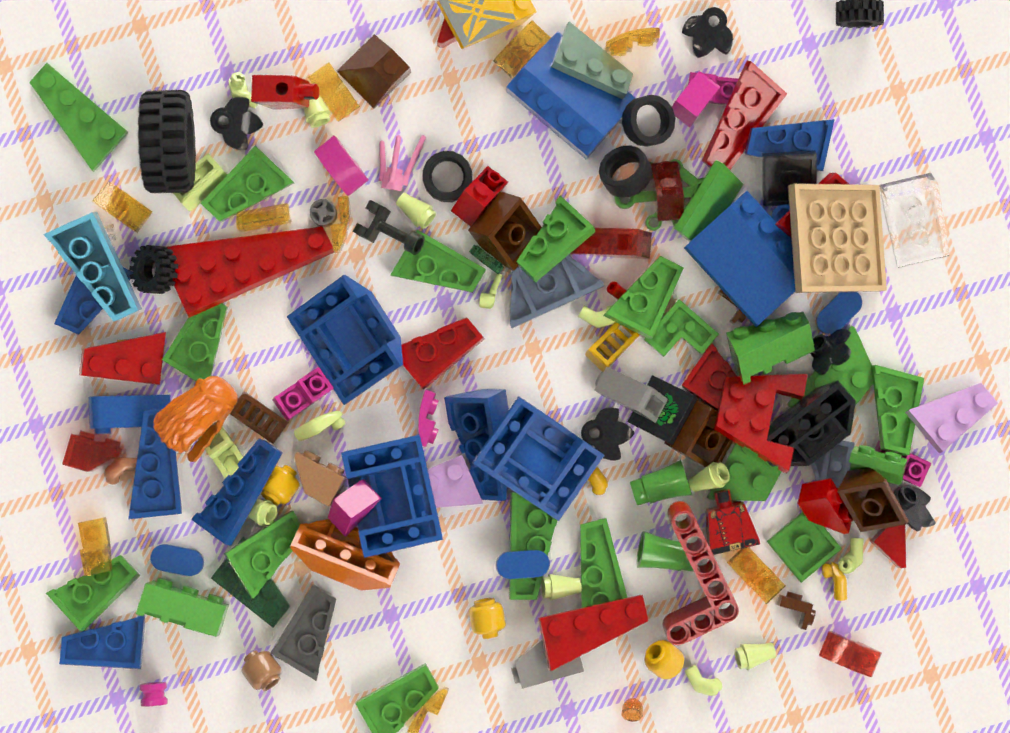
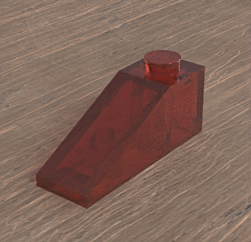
M595 228L596 232L570 253L573 255L650 259L652 233L641 229Z

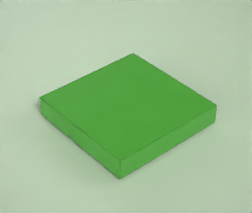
M803 511L766 541L801 583L842 549L824 526L810 522Z

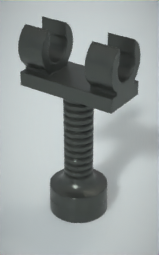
M369 200L365 209L376 216L369 228L357 223L352 232L372 243L375 242L378 234L382 232L404 243L405 251L413 255L418 254L424 245L425 237L415 231L407 234L389 225L385 221L391 211Z

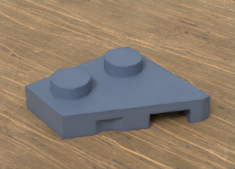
M841 441L812 463L811 467L815 480L831 478L836 487L839 488L847 471H850L851 463H849V459L855 443Z

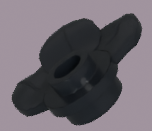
M710 7L702 15L690 17L682 29V34L693 37V51L698 58L708 55L714 48L727 55L733 44V33L726 26L727 16L718 7ZM711 16L719 18L717 25L713 26L709 23Z
M245 97L232 98L225 107L216 109L210 117V124L213 130L222 134L225 143L237 150H247V135L263 127L260 117L248 111L250 100ZM220 116H226L228 118L227 125H222L220 123Z
M838 329L830 336L820 334L813 338L815 351L810 354L813 357L812 368L815 372L824 375L832 364L836 366L841 365L850 358L851 349L845 344L851 334L849 330Z
M609 407L602 409L597 414L595 420L586 422L581 430L582 439L604 454L603 459L612 461L621 459L618 445L627 442L635 434L631 427L618 421V408ZM592 428L599 430L597 438L590 437L589 431Z
M908 485L900 486L894 490L893 493L908 519L907 524L915 531H920L921 527H931L936 524L926 507L931 500L927 493L919 488H912Z

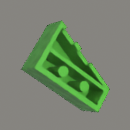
M803 311L791 312L784 317L773 320L766 319L757 327L754 325L740 326L733 331L726 332L731 358L743 384L751 382L750 377L761 371L764 374L771 372L772 366L782 361L788 364L815 351L810 323Z
M163 578L145 583L136 615L144 616L146 614L159 618L161 622H171L184 626L186 629L214 637L220 635L229 604L223 603L224 598L209 594L207 598L198 595L199 590L188 586H183V589L173 587L174 582Z

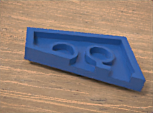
M123 267L128 279L130 280V275L133 274V271H130ZM75 276L54 324L79 335L103 308L77 276Z

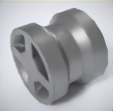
M319 199L311 205L310 217L316 225L329 227L337 219V210L331 201Z

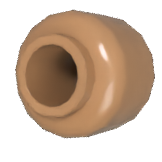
M254 650L244 658L245 664L241 671L253 689L267 691L280 681L281 678L279 676L282 669L269 651L258 653L257 650Z

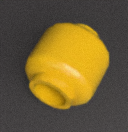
M287 465L283 467L275 466L262 489V497L272 501L276 506L287 504L300 486L298 479L295 477L297 472Z
M495 598L476 600L469 609L471 629L475 634L482 635L483 639L497 637L498 631H501L506 626L503 606L500 602H496Z
M658 640L647 648L644 661L646 667L652 673L666 680L680 673L684 665V655L680 649L669 641Z

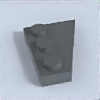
M313 584L273 647L271 654L317 681L336 598Z

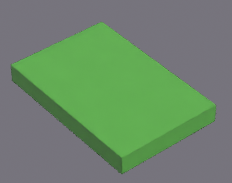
M716 160L674 229L688 242H691L732 204L743 183L723 163Z

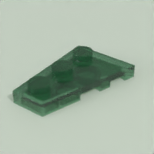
M243 536L239 543L246 540L247 538ZM227 558L211 577L213 581L273 628L291 607L272 578L264 584L256 597L251 599Z

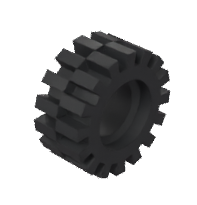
M840 0L836 2V26L870 28V26L877 27L884 24V1Z
M141 246L140 250H136L134 253L137 257L131 258V262L134 265L129 267V270L133 271L130 279L135 280L132 283L133 286L138 287L137 290L143 293L164 294L171 290L170 286H174L176 283L173 278L178 277L175 269H179L178 264H174L177 258L172 255L173 251L165 246ZM155 262V274L153 277L152 268Z

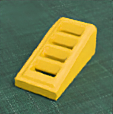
M615 322L586 351L585 356L604 372L606 367L609 368L640 334L622 326L632 335L628 338L618 329L620 324ZM612 333L624 343L622 346L611 336ZM606 341L616 352L612 353L603 343ZM597 349H599V350L608 358V360H606V359L597 351Z

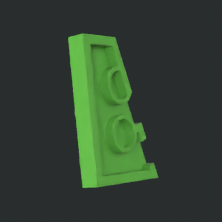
M561 195L556 200V206L550 215L547 214L543 220L544 225L538 234L532 237L517 260L518 266L535 283L596 232L594 226Z
M417 229L416 232L425 237L421 251L416 255L404 251L390 276L473 293L486 269Z
M221 303L195 316L188 317L162 361L195 381L199 378L205 379L211 376L228 307Z
M873 365L871 368L880 448L884 451L908 456L910 454L915 424L905 412L919 406L924 378Z
M294 511L288 512L271 525L266 526L224 553L251 599L256 597L259 590L292 552L290 546L301 524Z
M425 663L357 700L355 704L371 733H396L439 689V686Z

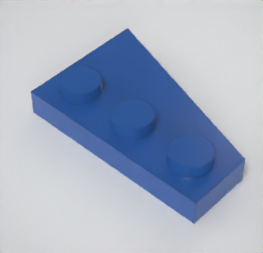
M835 119L750 128L745 154L762 158V153L815 150L817 153V171H823Z
M138 616L134 619L62 637L59 664L141 669L146 616Z

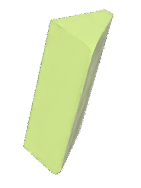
M207 153L196 163L193 189L188 192L173 194L188 211H192L213 191L227 174Z

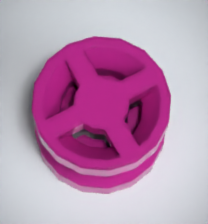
M166 682L139 684L140 690L143 692L141 706L168 704V699L164 694V690L167 688Z

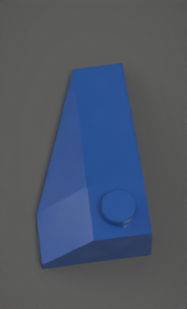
M481 389L444 397L448 424L451 431H456L461 443L458 446L461 454H466L471 466L469 472L481 500L505 501L507 499V486L472 462L509 410L506 389Z

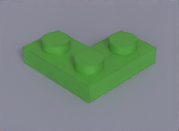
M679 299L660 320L653 338L648 339L645 337L644 341L663 357L680 338L684 339L697 352L702 354L719 333Z

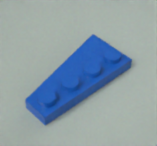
M163 408L144 410L128 519L182 514L176 451L168 448L161 441L157 432L154 431V418Z
M259 438L238 463L239 468L235 473L228 475L222 482L224 486L216 495H211L205 502L207 506L201 513H196L191 520L222 543L232 546L283 452Z

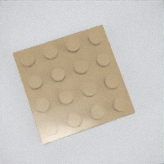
M788 185L796 293L887 291L879 185Z

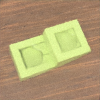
M223 426L220 432L214 436L211 444L205 448L207 454L213 459L224 478L235 473L239 468L238 463L244 457Z

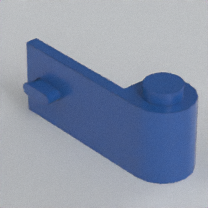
M170 395L88 397L89 429H94L95 434H111V428L142 427L144 410L166 407L170 403Z

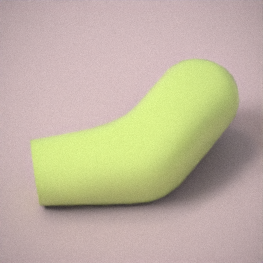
M332 411L322 414L295 429L294 435L299 441H303L318 435L330 425L334 430H339L345 425V420L341 417L343 413Z

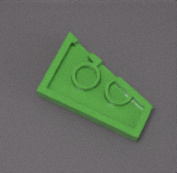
M254 146L200 204L219 222H223L294 184V182L263 152Z
M662 256L658 257L603 316L648 339L653 338L684 267Z
M119 555L92 569L90 573L78 579L74 578L68 581L66 585L56 590L52 589L46 594L69 620L83 632L141 575L123 556Z

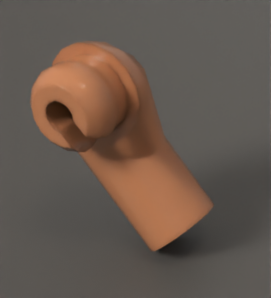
M119 457L115 459L104 471L106 482L111 485L117 484L120 476L125 471H135L137 458Z

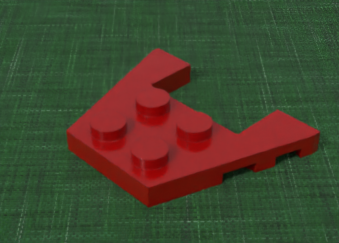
M808 375L751 376V382L743 384L740 376L726 377L723 382L714 430L741 447L745 446L757 453V457L765 462L768 460L779 467L778 470L788 473L794 448L767 441L775 395L780 394L801 400L804 397Z

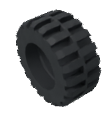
M184 90L146 91L141 95L138 107V152L143 186L150 193L188 192L194 187L196 171L195 125L190 94Z

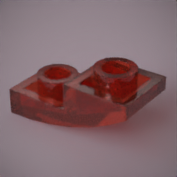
M833 631L828 632L819 656L868 677L873 676L882 652L859 641H852Z

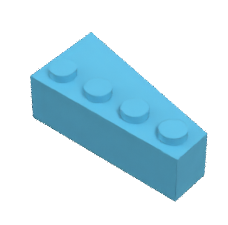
M98 212L89 213L43 234L56 248L64 261L73 269L80 281L90 290L93 297L113 321H117L142 309Z

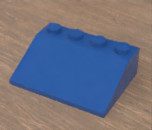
M557 31L506 86V92L587 160L619 123L627 104L635 99V97L630 92H627L624 99L618 98L552 68L551 65L562 34Z
M746 191L689 242L684 249L753 325L757 327L796 292L792 239L775 225L774 219Z

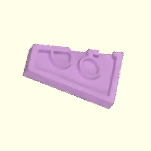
M979 383L910 409L905 413L937 452L941 453L996 406L998 402L985 386Z
M463 455L428 469L436 508L483 504Z

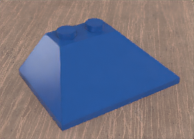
M347 275L338 278L287 316L317 365L333 386L343 405H346L403 365L401 336L374 294Z
M518 396L472 463L559 521L598 466L604 454Z
M420 435L341 452L349 488L364 479L382 498L358 523V532L364 558L443 540Z

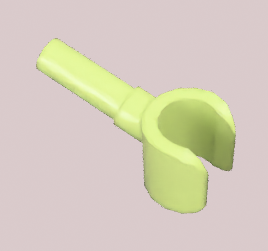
M496 274L489 294L481 292L479 307L490 309L494 306L495 295L503 277L502 274Z

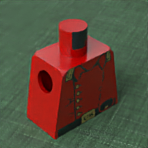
M252 75L251 102L274 110L308 108L309 100H317L319 98L318 84H310L309 81L293 75Z
M730 489L714 492L717 506L707 508L705 511L707 543L713 555L760 545L759 537L745 504L742 501L732 503Z

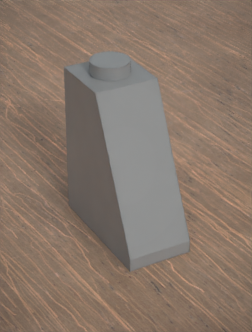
M608 367L598 375L595 382L596 387L594 391L655 423L668 400L654 388Z
M542 638L515 660L516 667L511 668L515 684L521 683L522 689L584 672L580 657L553 671H549Z

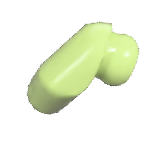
M240 72L233 73L229 79L232 98H248L250 100L249 106L256 109L258 104L251 102V93L247 90L245 76Z
M584 305L578 315L579 318L596 328H602L615 323V321L603 316L611 305L599 312H595Z
M850 538V551L838 563L839 569L843 573L849 574L863 563L864 538Z
M696 664L684 670L696 692L714 696L722 689V682L718 678L711 680L703 678Z

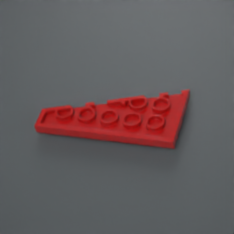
M323 226L167 246L168 249L173 251L172 255L177 258L174 264H178L179 269H175L178 277L173 278L176 282L174 287L189 318L335 253Z

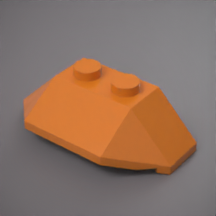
M330 519L300 524L290 546L291 550L311 571L361 591L390 588L400 566L397 558L395 559L392 552L364 558L359 529L355 527L347 536H344Z

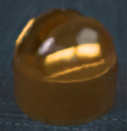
M636 698L625 700L622 706V717L631 722L642 719V703Z

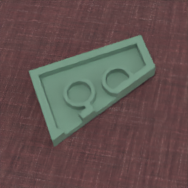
M568 21L551 67L624 99L633 73Z

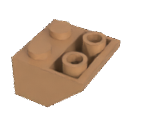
M305 450L304 453L296 452L294 459L304 493L327 506H331L333 499L339 495L347 480L346 476L343 475L345 470L332 463H328L327 466L320 463L321 457L308 450Z

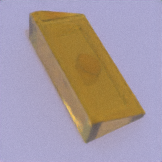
M110 181L92 200V202L136 233L140 231L153 213Z
M288 203L242 211L236 216V225L240 232L292 222Z

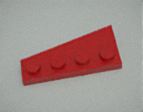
M643 595L539 617L538 622L549 671H553L648 622Z

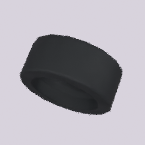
M646 95L635 98L627 104L622 115V126L624 133L630 141L638 146L648 147L664 143L671 136L675 128L676 118L673 108L667 100L657 95ZM650 105L659 113L661 120L660 129L654 136H645L638 128L636 121L637 113L642 106Z
M627 145L615 148L605 155L600 163L598 172L605 188L613 196L626 198L639 194L651 181L653 171L645 153L638 147ZM634 162L639 163L638 169L629 178L620 181L612 180L614 173L622 165Z
M441 151L432 155L426 161L422 180L426 191L434 199L441 202H455L472 183V169L469 162L461 154L454 151ZM444 161L456 163L463 172L461 186L452 192L438 190L432 181L434 168Z

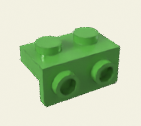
M860 445L853 448L849 463H851L850 470L865 467L872 468L886 478L887 482L900 485L903 480L907 459L901 458L902 456L897 453H882L875 451L872 447Z

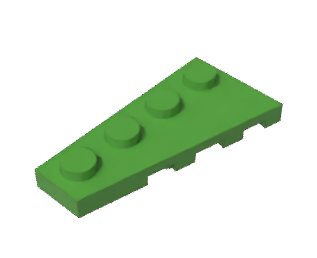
M48 63L29 82L90 169L95 172L126 136L128 131Z

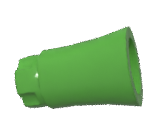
M682 460L655 472L642 475V478L630 482L637 505L648 502L652 504L661 500L692 495Z
M645 531L642 532L637 552V568L693 571L679 541L659 537Z

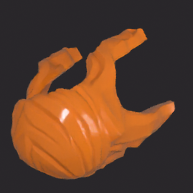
M209 376L205 379L199 378L192 389L174 398L156 414L153 421L154 431L157 432L161 441L168 448L179 453L188 451L190 445L201 437L195 443L192 450L187 453L188 460L196 462L204 449L211 444L214 436L220 432L225 419L237 404V393L231 384L219 376Z

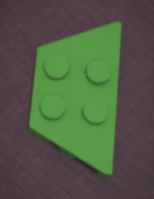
M849 327L848 330L851 334L845 342L851 349L850 358L841 365L836 366L832 364L824 375L813 371L807 379L804 397L817 387L839 380L853 396L857 404L873 385L872 364L855 327ZM791 398L786 405L792 407L800 400Z
M735 443L724 463L729 471V482L722 488L710 489L706 498L715 500L714 492L730 489L732 500L766 501L781 471L778 470L779 467L770 466L767 461L765 462L757 457L758 454L749 448L741 447Z

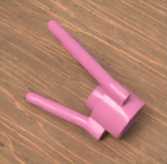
M425 135L420 137L404 175H402L403 170L397 169L401 136H396L391 167H387V171L385 143L380 141L379 181H382L381 188L402 191L403 185L408 186L409 176L425 142Z

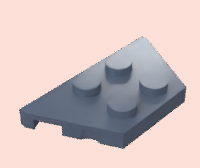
M570 255L566 256L536 283L520 267H517L515 271H512L510 326L515 328L605 285L603 281L594 276Z

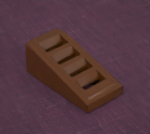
M247 392L241 394L237 404L230 413V415L272 444L276 442L289 423ZM247 401H249L252 404L245 412V414L242 416L240 414V411L245 406ZM256 407H258L260 409V412L251 422L248 419L252 415ZM268 414L269 418L262 428H259L257 425L263 416ZM275 419L279 423L269 435L266 431Z

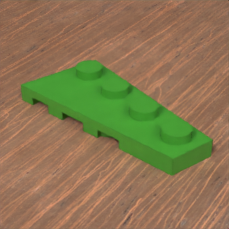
M510 492L509 552L539 550L548 556L558 520L516 492ZM543 576L509 579V600H537Z
M602 518L580 524L581 608L628 598L607 519Z

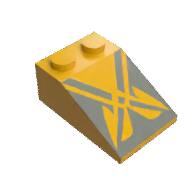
M531 0L437 1L461 49L518 27L537 12Z

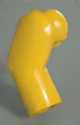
M596 467L588 480L592 485V492L596 495H603L608 487V480L601 470Z
M834 562L823 564V577H832L834 583V599L837 601L846 600L847 579L844 573L839 569L838 564Z

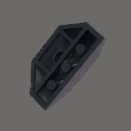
M839 380L817 387L771 423L767 441L794 448L791 466H810L851 434L856 400ZM767 460L770 466H776Z

